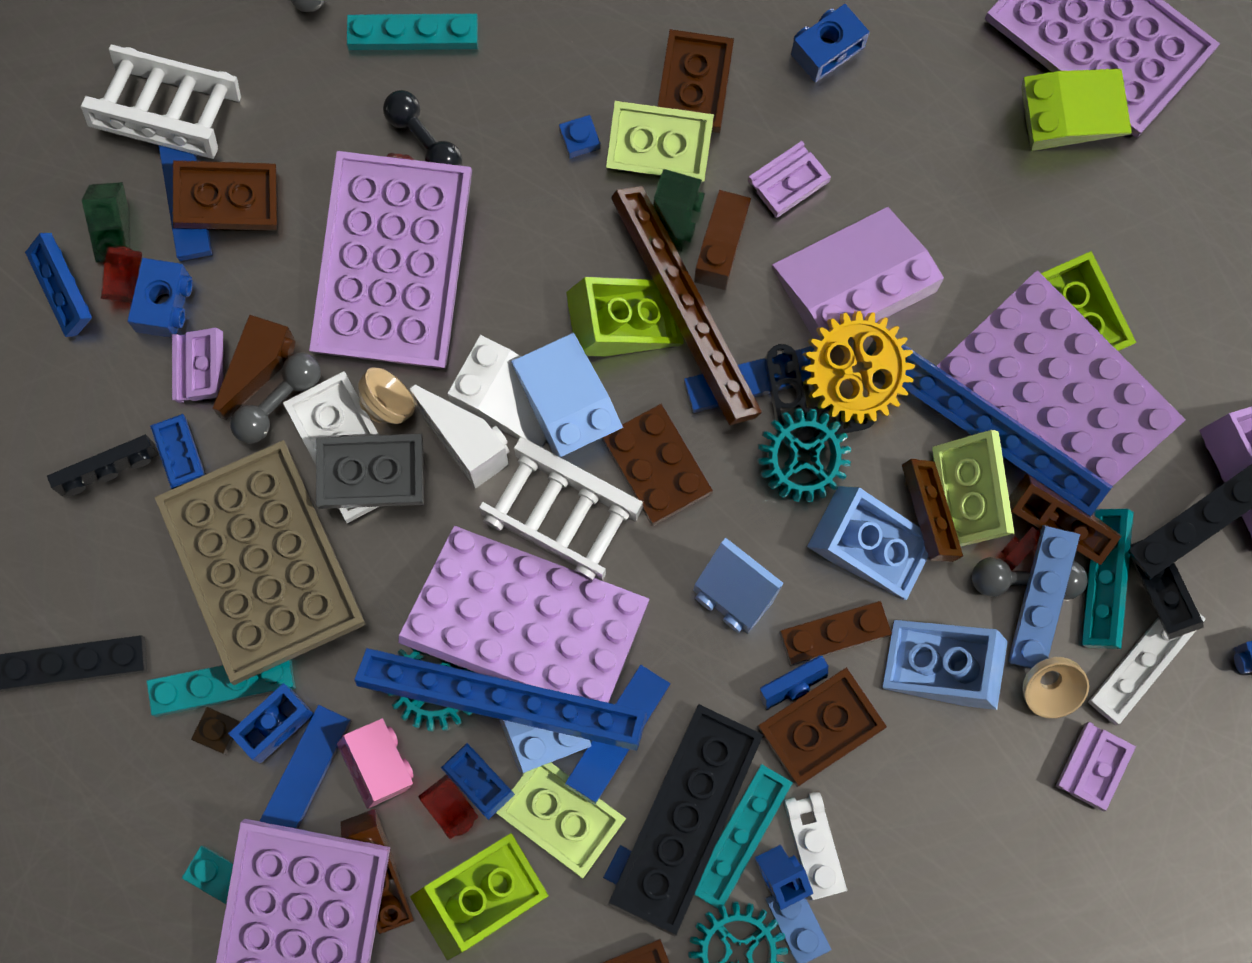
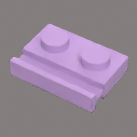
M800 141L748 178V183L754 186L757 194L776 218L830 181L831 176L815 156L808 152L804 147L803 141Z
M209 328L186 332L185 335L173 334L172 400L184 403L186 400L197 401L217 398L223 383V331L218 328Z
M1090 722L1085 723L1055 787L1069 792L1070 795L1101 811H1106L1136 746L1104 729H1099Z

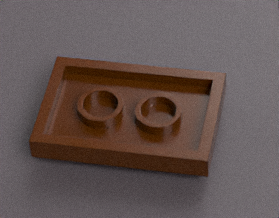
M670 29L657 107L714 114L712 132L720 133L734 38Z
M173 160V228L277 231L276 164Z
M662 404L622 424L623 428L602 437V441L635 498L643 502L642 510L652 526L712 494L711 486Z
M846 667L758 725L757 728L763 734V737L796 787H798L887 728V726Z

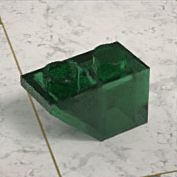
M663 169L654 196L653 206L676 250L682 252L685 241H692L696 223L691 222L694 211L701 212L706 193L700 192L702 179Z
M123 182L89 185L81 201L96 263L130 260V213Z

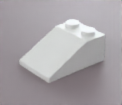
M480 335L447 393L450 402L484 419L487 424L493 427L497 426L501 431L517 439L523 437L543 448L547 440L511 363L512 360L521 356Z
M417 385L410 388L417 409L474 488H477L509 465L507 453L510 451L506 446L508 442L497 426L491 429L484 419Z

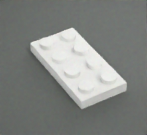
M345 371L283 402L315 465L316 438L379 435L368 414L362 410L359 403L360 399ZM377 507L339 508L346 523H349Z

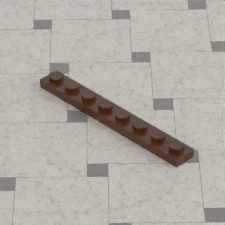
M639 186L616 190L611 199L728 424L733 425L756 419L762 411L644 187Z

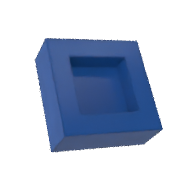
M590 115L559 124V131L569 159L601 149V143Z

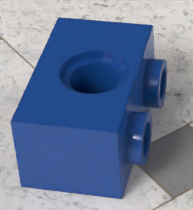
M843 4L836 10L832 8L826 11L819 19V22L811 28L809 26L802 28L794 36L791 55L816 83L864 49L870 31L846 4ZM828 38L833 40L834 43H825L822 39Z
M142 258L127 321L136 333L172 338L173 334H177L178 328L183 327L185 322V309L183 305L185 297L190 296L193 285L192 277H190L183 264ZM169 294L166 302L156 304L159 296Z
M283 683L228 734L253 761L261 764L307 722L314 713L289 686Z

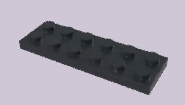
M698 704L608 905L674 937L677 935L763 734Z

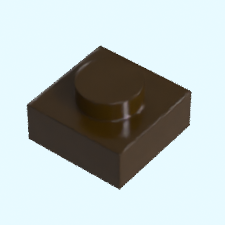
M206 707L191 740L226 755L234 740L228 733L240 721Z

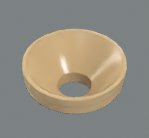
M370 368L359 380L360 406L373 421L400 424L413 415L415 404L412 395L405 385L390 372L381 368Z
M1064 657L1048 658L1037 663L1026 674L1022 687L1024 699L1028 707L1041 717H1064L1076 711L1084 703L1089 692V680L1084 670L1073 660ZM1049 671L1059 672L1056 682L1049 685H1044L1040 682L1045 673Z

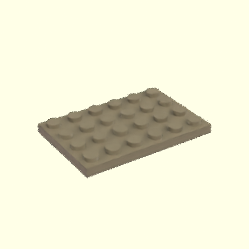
M284 440L155 497L229 681L233 686L366 625Z

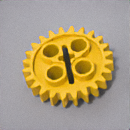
M854 311L851 321L847 313H842L839 318L840 324L831 318L827 320L829 330L822 327L816 329L820 340H808L814 351L805 352L803 356L810 359L811 364L801 367V370L811 372V377L807 378L803 383L806 385L814 384L815 389L810 392L809 397L820 396L822 398L817 406L819 409L830 405L828 414L830 417H835L841 411L842 422H848L852 414L855 423H863L864 414H866L869 421L874 422L877 419L876 411L882 416H888V404L893 407L900 406L896 398L897 394L908 395V392L902 385L914 380L910 376L905 375L906 370L915 368L914 364L906 363L905 358L910 356L913 350L902 349L901 346L908 339L907 337H895L899 330L898 326L886 329L888 318H881L875 323L874 312L868 313L863 320L861 311ZM868 336L872 337L876 342V350L872 355H868L863 349L864 340ZM850 337L853 338L854 341L853 350L848 343V339ZM835 346L840 347L844 352V359L839 365L834 364L830 358L831 350ZM857 362H863L864 368L859 370V372L853 373L852 366H855ZM877 370H881L885 375V384L879 389L872 382L873 374ZM845 379L849 380L853 385V392L848 398H844L839 389L840 384ZM863 385L868 391L867 397L863 396Z

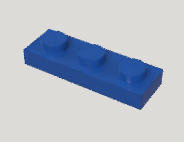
M39 233L25 251V254L64 336H77L92 319V316L52 233Z

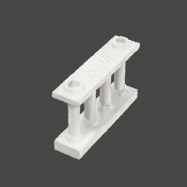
M111 44L109 52L116 72L103 98L96 99L85 96L81 109L87 126L214 159L218 151V145L214 129L211 126L224 98L236 102L240 101L241 93L237 77L227 72H217L139 52L130 47L123 48ZM130 74L147 78L143 90L133 107L116 104ZM161 82L179 87L166 115L148 112ZM193 90L210 95L198 123L194 124L179 120Z
M520 437L514 447L515 456L519 458L517 462L520 465L495 508L484 502L480 505L481 515L485 517L483 522L498 531H501L503 527L576 566L575 572L584 574L592 581L594 577L603 581L606 575V568L598 565L622 521H627L628 518L634 521L638 519L643 508V502L529 440ZM539 469L549 475L548 479L550 481L526 523L523 524L508 516L507 513L530 473L536 472ZM569 485L579 491L578 495L580 498L554 541L537 530L561 488H566ZM597 502H600L610 507L608 511L611 514L585 558L567 547L591 505H596Z

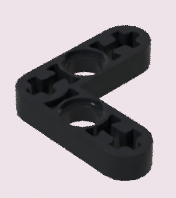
M786 344L773 346L765 356V367L775 420L783 426L785 423L782 419L781 409H791L799 405L800 409L804 412L805 419L809 409H815L817 421L819 415L824 411L829 412L831 406L829 405L823 409L818 407L807 409L798 357L795 350ZM777 351H782L783 356H789L790 361L785 364V373L787 375L793 372L794 378H784L778 382L775 381L774 375H781L780 365L773 364L772 359L777 356ZM790 384L796 389L797 397L792 403H784L779 399L778 390L781 385ZM840 411L835 416L836 422L840 423V427L834 434L862 431L870 428L875 421L872 422L865 418L864 424L855 423L854 419L846 422L848 428L844 429V422L841 421ZM804 426L801 430L797 431L796 438L801 442L808 441L812 437H816L820 431L810 426Z

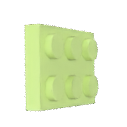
M615 101L606 168L705 181L714 114Z
M988 430L933 446L934 461L960 546L1015 534L999 431Z
M551 762L525 772L512 789L515 795L496 814L583 879L626 818L601 799L594 805L565 787L564 785L569 775Z

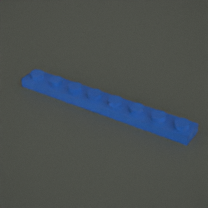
M873 340L866 351L868 355H872L876 350L875 340ZM904 344L901 346L903 350H912ZM915 351L905 358L906 363L914 364L915 368L906 370L905 375L910 376L914 380L913 382L903 383L902 387L971 435L988 430L999 431L1002 456L1090 517L1093 515L1113 487L1112 485Z
M366 648L354 679L358 687L635 751L638 750L647 719L646 711Z

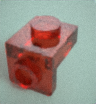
M123 246L107 248L103 261L101 299L132 303L139 266L142 260V252Z
M1031 527L1020 540L1014 536L1002 549L1001 552L1006 555L1003 561L1009 565L1011 571L1023 561L1032 549L1036 552L1041 533L1040 529L1036 530Z
M447 774L418 796L449 839L466 833L478 818L471 804Z

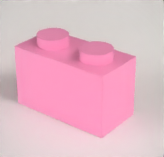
M383 718L343 735L337 743L367 809L406 792L413 785L412 768L405 758H401L396 748L398 746L397 736L390 726H386Z

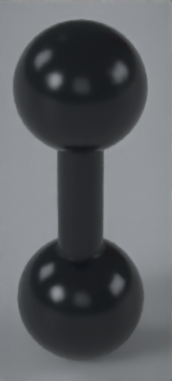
M397 90L387 96L383 104V113L386 120L395 127H408L427 150L425 154L426 162L462 166V154L458 147L448 141L437 142L418 119L420 104L412 93L405 90Z

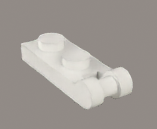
M820 792L809 793L808 798L797 801L795 797L784 800L800 864L803 865L814 893L810 895V899L815 900L847 891ZM812 812L815 822L802 825L800 815Z

